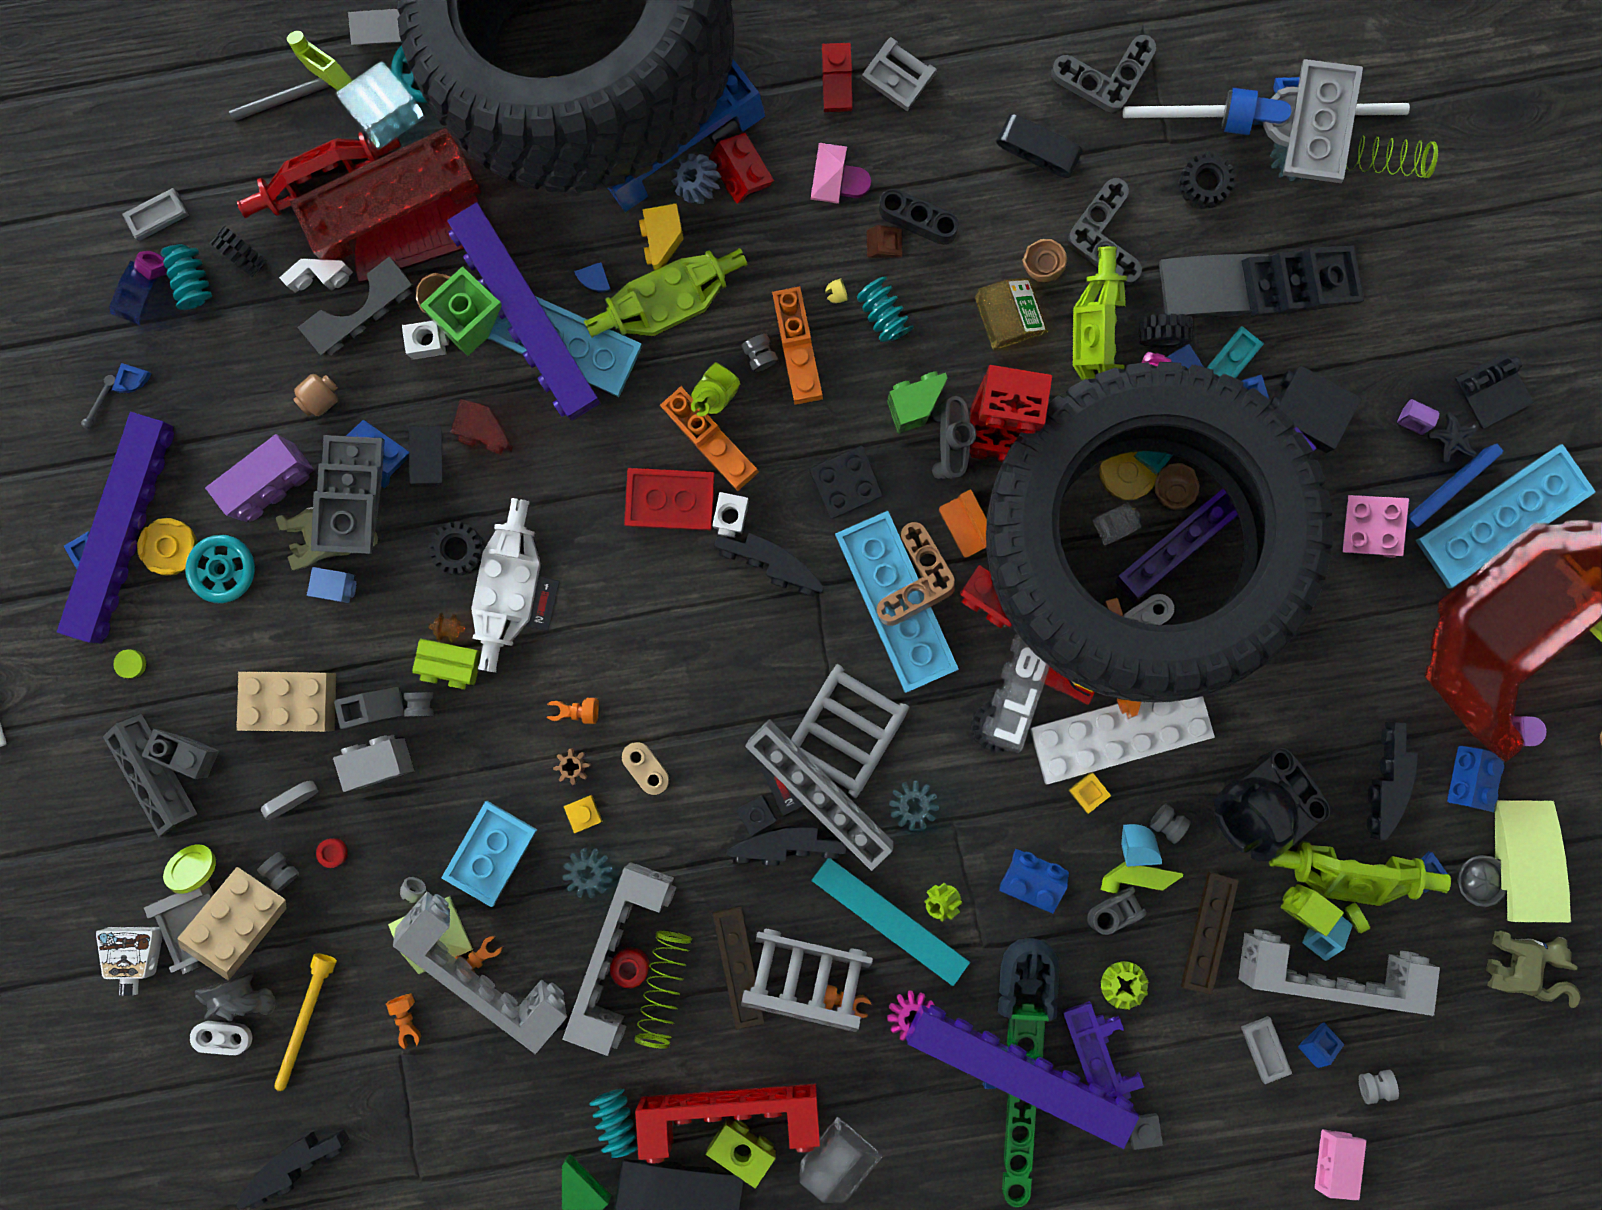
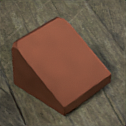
M876 225L868 229L867 257H902V228Z

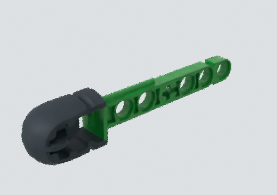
M1025 938L1012 943L1003 955L999 992L1002 996L999 998L998 1013L1009 1018L1007 1046L1009 1047L1010 1044L1018 1045L1019 1040L1022 1038H1031L1033 1040V1048L1027 1052L1026 1056L1036 1060L1037 1057L1043 1058L1045 1021H1051L1057 1017V1003L1054 1000L1058 998L1060 969L1058 957L1051 946L1045 941ZM1016 967L1022 970V978H1020L1016 971ZM1039 971L1044 979V990L1041 992L1042 1007H1034L1033 1003H1022L1021 1006H1014L1016 1003L1014 995L1015 982L1021 986L1022 994L1036 995L1037 988L1042 985V980L1037 979ZM1008 1093L1004 1165L1007 1172H1003L1002 1191L1009 1205L1022 1207L1027 1204L1031 1196L1032 1178L1030 1173L1033 1165L1036 1107L1031 1104L1024 1105V1118L1019 1117V1108L1015 1104V1102H1020V1099ZM1017 1126H1025L1028 1129L1027 1136L1022 1140H1016L1012 1137V1131ZM1016 1155H1022L1026 1158V1164L1021 1169H1014L1010 1166L1011 1159ZM1018 1184L1024 1187V1194L1020 1198L1015 1199L1008 1195V1191L1011 1186Z

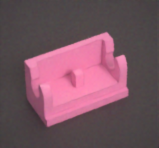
M1322 1129L1315 1189L1329 1198L1359 1200L1366 1140L1352 1137L1351 1133Z

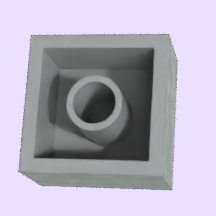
M385 735L369 740L370 746L368 747L366 744H357L341 749L342 755L334 757L333 760L343 792L361 789L414 772L405 738L395 739L394 735Z

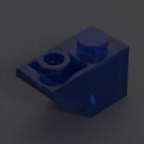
M130 260L118 282L109 310L110 314L140 325L157 278L148 280L135 269V262Z

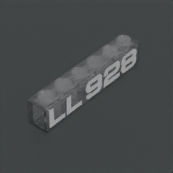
M1015 634L1010 647V651H1013L1014 655L1011 663L1006 661L1001 678L1005 679L1002 690H996L991 704L996 709L993 717L987 716L982 733L987 734L984 742L1019 753L1022 751L1049 666L1031 651L1019 635Z

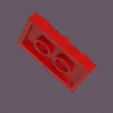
M628 468L624 525L626 527L712 531L715 473Z

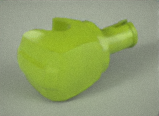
M717 362L712 364L691 393L693 398L691 404L692 411L695 412L699 409L700 411L696 414L698 416L721 412L737 393L740 386L739 378Z

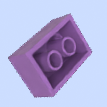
M275 434L205 487V489L226 516L244 522H251L259 518L264 512L263 509L269 504H276L284 499L287 495L286 491L290 488L305 483L310 477L309 474L314 469L293 442Z

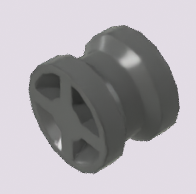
M434 692L404 693V699L407 701L404 716H434V710L431 708Z

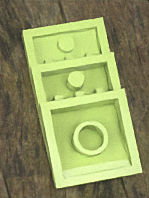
M1497 800L1495 804V859L1501 860V889L1507 891V921L1571 922L1566 856L1554 801Z

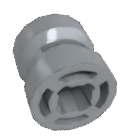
M1391 1070L1380 1071L1378 1075L1370 1073L1359 1075V1087L1366 1104L1377 1103L1379 1099L1383 1098L1387 1101L1399 1098L1398 1084Z

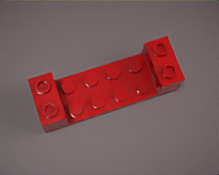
M989 365L970 407L969 422L976 429V439L970 445L969 456L976 459H987V456L997 457L998 461L1003 463L1008 451L1020 433L1034 434L1036 430L1041 431L1046 420L1052 375ZM993 434L998 435V440L1000 441L998 445L993 444V439H991Z
M816 1084L642 1096L635 1110L638 1159H646L647 1163H660L665 1160L664 1158H669L674 1143L672 1120H674V1124H688L692 1122V1119L704 1118L705 1122H717L726 1116H734L735 1120H746L752 1118L753 1114H764L766 1118H775L781 1116L782 1112H787L790 1149L796 1148L797 1152L813 1151L814 1147H820Z

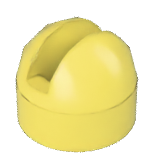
M841 278L827 285L825 293H833L827 297L830 302L841 303L848 300Z

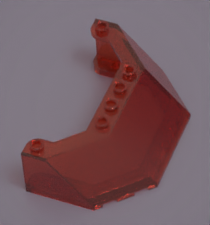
M1589 520L1565 521L1564 524L1559 525L1534 523L1439 601L1437 612L1440 614L1438 627L1434 628L1430 647L1433 651L1430 666L1426 667L1425 677L1473 736L1504 762L1515 756L1524 744L1522 734L1512 724L1519 685L1602 620V522L1591 523Z

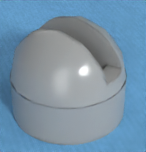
M408 877L401 886L400 895L403 900L406 899L410 901L409 903H415L425 893L426 885L418 878Z

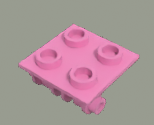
M1348 495L1343 552L1384 555V557L1388 558L1403 556L1409 498Z

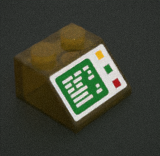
M1030 278L1003 280L978 289L975 299L993 350L1048 332Z

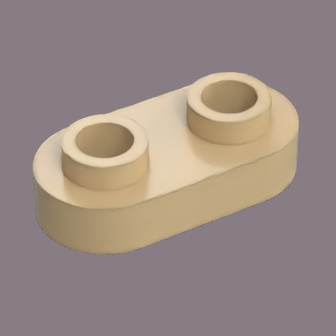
M640 742L631 743L625 747L622 753V762L640 787L651 795H657L666 790L669 785L668 772L649 747ZM635 751L641 754V760L638 763L633 762L631 759V755ZM651 775L658 776V785L653 786L649 783Z

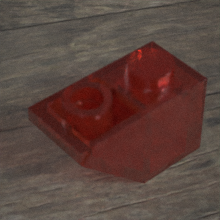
M460 399L451 430L452 434L459 437L458 442L469 446H475L476 442L485 444L486 450L502 454L503 450L512 452L513 445L494 411L488 406Z

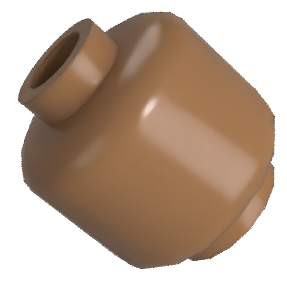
M310 374L295 387L294 393L296 397L293 400L309 417L312 414L322 416L338 402V397L334 392L338 387L327 375L321 378L317 374Z

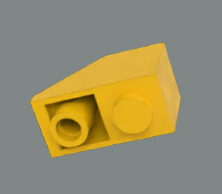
M677 204L642 209L644 219L639 220L642 237L647 236L649 247L644 248L647 265L652 264L654 270L665 266L684 240Z

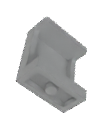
M209 881L192 892L176 893L144 907L147 918L155 917L174 962V965L169 967L171 973L181 969L182 974H185L200 967L199 960L180 948L177 938L214 895Z

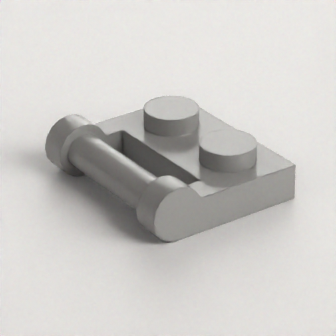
M890 37L866 68L861 79L908 111L926 85L933 79L937 69L932 65L927 66L898 46V41ZM892 55L919 74V79L917 80L887 58Z

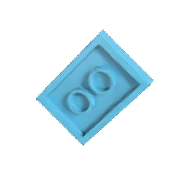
M485 801L441 878L488 906L493 907L537 829L491 802Z

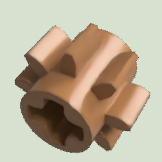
M573 748L568 749L567 757L561 754L557 755L561 762L559 766L553 767V770H560L562 774L559 779L560 782L570 778L571 784L575 785L577 776L587 779L588 776L584 773V770L591 766V763H585L582 759L585 756V752H581L577 756L574 755ZM571 759L573 763H578L579 769L574 770V775L571 770L566 769V764L571 763Z

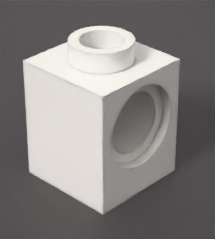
M434 321L402 325L406 354L413 360L446 354L445 346L449 345V338ZM426 334H433L432 342L429 345L423 346L421 344L422 338Z
M719 492L712 525L714 529L718 530V535L735 538V533L742 535L749 504L748 498ZM728 509L738 512V519L732 524L725 523L722 520L723 513Z

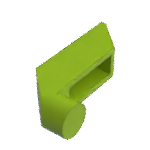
M294 31L288 35L287 41L293 52L309 71L341 93L354 83L333 58L309 43L301 31Z
M1123 862L1103 877L1101 890L1118 894L1121 882L1163 891L1182 878L1183 873L1146 865L1127 867L1126 862Z

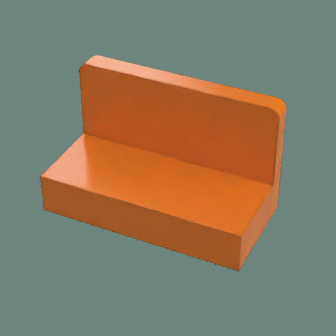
M971 489L962 493L958 498L940 506L939 512L964 558L986 548L987 519Z

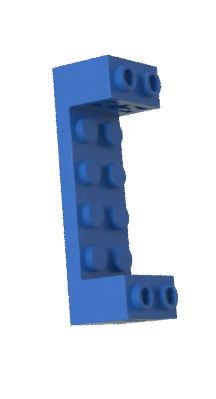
M732 59L731 70L728 72V81L722 96L717 99V106L707 122L699 124L700 131L686 145H677L679 152L663 164H659L656 161L652 164L653 170L637 178H633L631 175L626 176L625 183L608 187V190L624 212L648 197L642 183L643 179L726 122L734 118L743 132L765 117L760 93L734 59Z

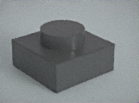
M1156 1113L1139 1115V1119L1130 1136L1131 1146L1134 1150L1163 1146L1159 1117Z

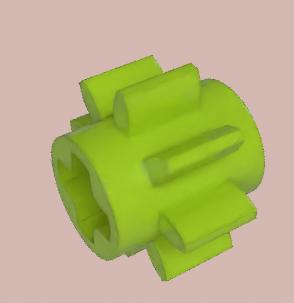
M943 883L939 887L934 885L927 891L929 898L924 902L926 903L928 913L932 917L943 922L946 918L953 919L960 913L957 907L962 904L959 892L954 887Z

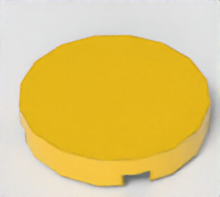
M1137 452L1117 455L1101 462L1100 480L1105 490L1113 497L1121 500H1136L1145 496L1155 486L1157 475L1134 457Z
M172 518L157 519L153 521L154 523L145 527L139 536L137 548L139 558L147 568L161 575H177L185 571L188 555L197 544V538L193 530L184 522Z

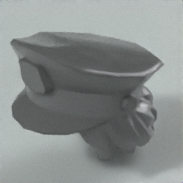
M248 973L229 981H223L194 991L195 997L201 1004L207 1006L208 1010L204 1020L211 1015H219L228 1021H232L234 1016H244L245 1013L271 1014L276 1006L275 996L266 987L261 988L259 991H253L250 982L254 973Z

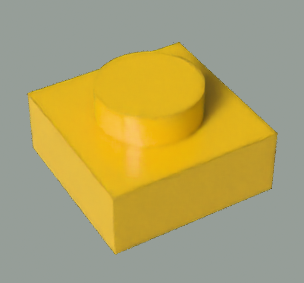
M1093 772L1069 789L1073 797L1088 814L1111 796Z
M592 795L564 806L574 833L603 822Z

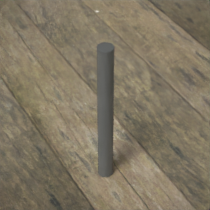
M317 78L229 110V113L235 122L328 88L331 85L321 78Z

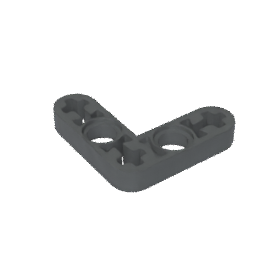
M1147 35L1135 37L1111 78L1069 55H1062L1055 60L1051 76L1057 84L1107 112L1116 113L1125 106L1156 51V43ZM1145 45L1147 47L1146 51L1141 56L1139 62L1133 60L1138 49ZM1068 65L1070 67L1069 72L1065 75L1060 74L1061 68ZM1125 67L1132 68L1136 77L1133 80H1125L1122 78L1120 71ZM1079 71L1081 72V74L1079 75L1078 80L1075 83L1073 82V79ZM1087 77L1093 78L1097 83V88L1092 91L1086 90L1082 86V80ZM1117 86L1123 88L1118 96V100L1111 103L1109 101L1110 96L1114 94Z
M1113 178L1105 183L1074 225L1068 236V244L1072 250L1097 268L1099 263L1097 256L1098 247H1117L1116 260L1118 256L1122 259L1116 266V273L1124 276L1122 274L1124 272L1122 267L1132 266L1133 275H1128L1127 281L1124 282V285H1131L1138 280L1142 273L1140 262L1101 234L1129 194L1127 183L1120 178ZM1116 187L1119 188L1120 196H1115L1110 205H1108L1105 201L1109 197L1111 190ZM1093 209H1102L1106 214V219L1103 222H1095L1090 215ZM1086 233V241H1082L1081 244L1077 243L1078 236L1076 234ZM1094 240H1097L1098 243L1095 245L1092 252L1090 253L1088 251V249L1091 246L1090 244H1093Z

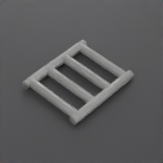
M836 664L791 741L831 780L849 790L848 793L853 798H857L910 707L907 704L900 703L898 705L844 673L845 669L841 665ZM837 683L842 684L891 713L893 716L885 729L880 728L831 699L830 695ZM823 707L878 739L870 755L815 723ZM807 734H813L863 764L855 780L800 748Z

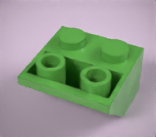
M937 371L921 376V381L910 384V381H904L893 386L894 390L889 392L887 403L898 434L926 424L947 381L946 373L938 375Z

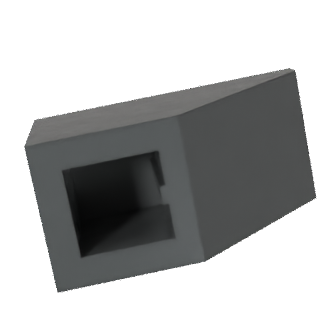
M400 687L377 690L334 700L340 729H351L403 716L405 710Z
M153 729L142 756L193 779L208 778L219 751L193 739Z

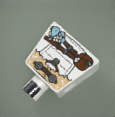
M108 927L96 931L102 976L104 979H120L119 995H137L139 979L155 974L163 937L159 927Z

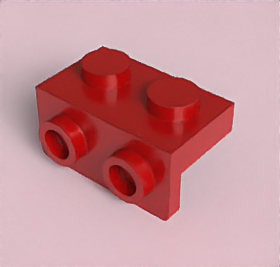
M746 133L719 141L709 155V159L717 164L716 171L722 176L721 179L728 193L737 204L741 203L748 194L770 187L774 182Z

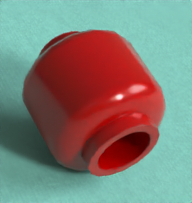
M627 947L620 950L610 964V974L613 981L623 988L639 986L649 973V959L642 950L635 947Z

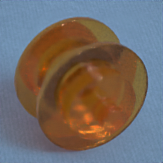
M439 613L438 618L434 620V624H429V629H433V634L438 642L442 640L443 636H448L450 642L453 643L455 638L459 636V633L465 630L464 626H460V620H457L456 614H452L450 619H445L443 613Z

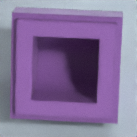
M1411 399L1403 408L1397 423L1423 435L1435 427L1439 418V411Z
M1511 716V740L1513 746H1536L1543 742L1546 737V726L1539 718Z

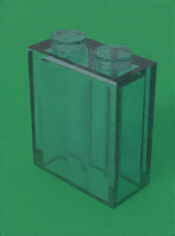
M382 61L335 93L347 113L378 150L425 118L412 95Z

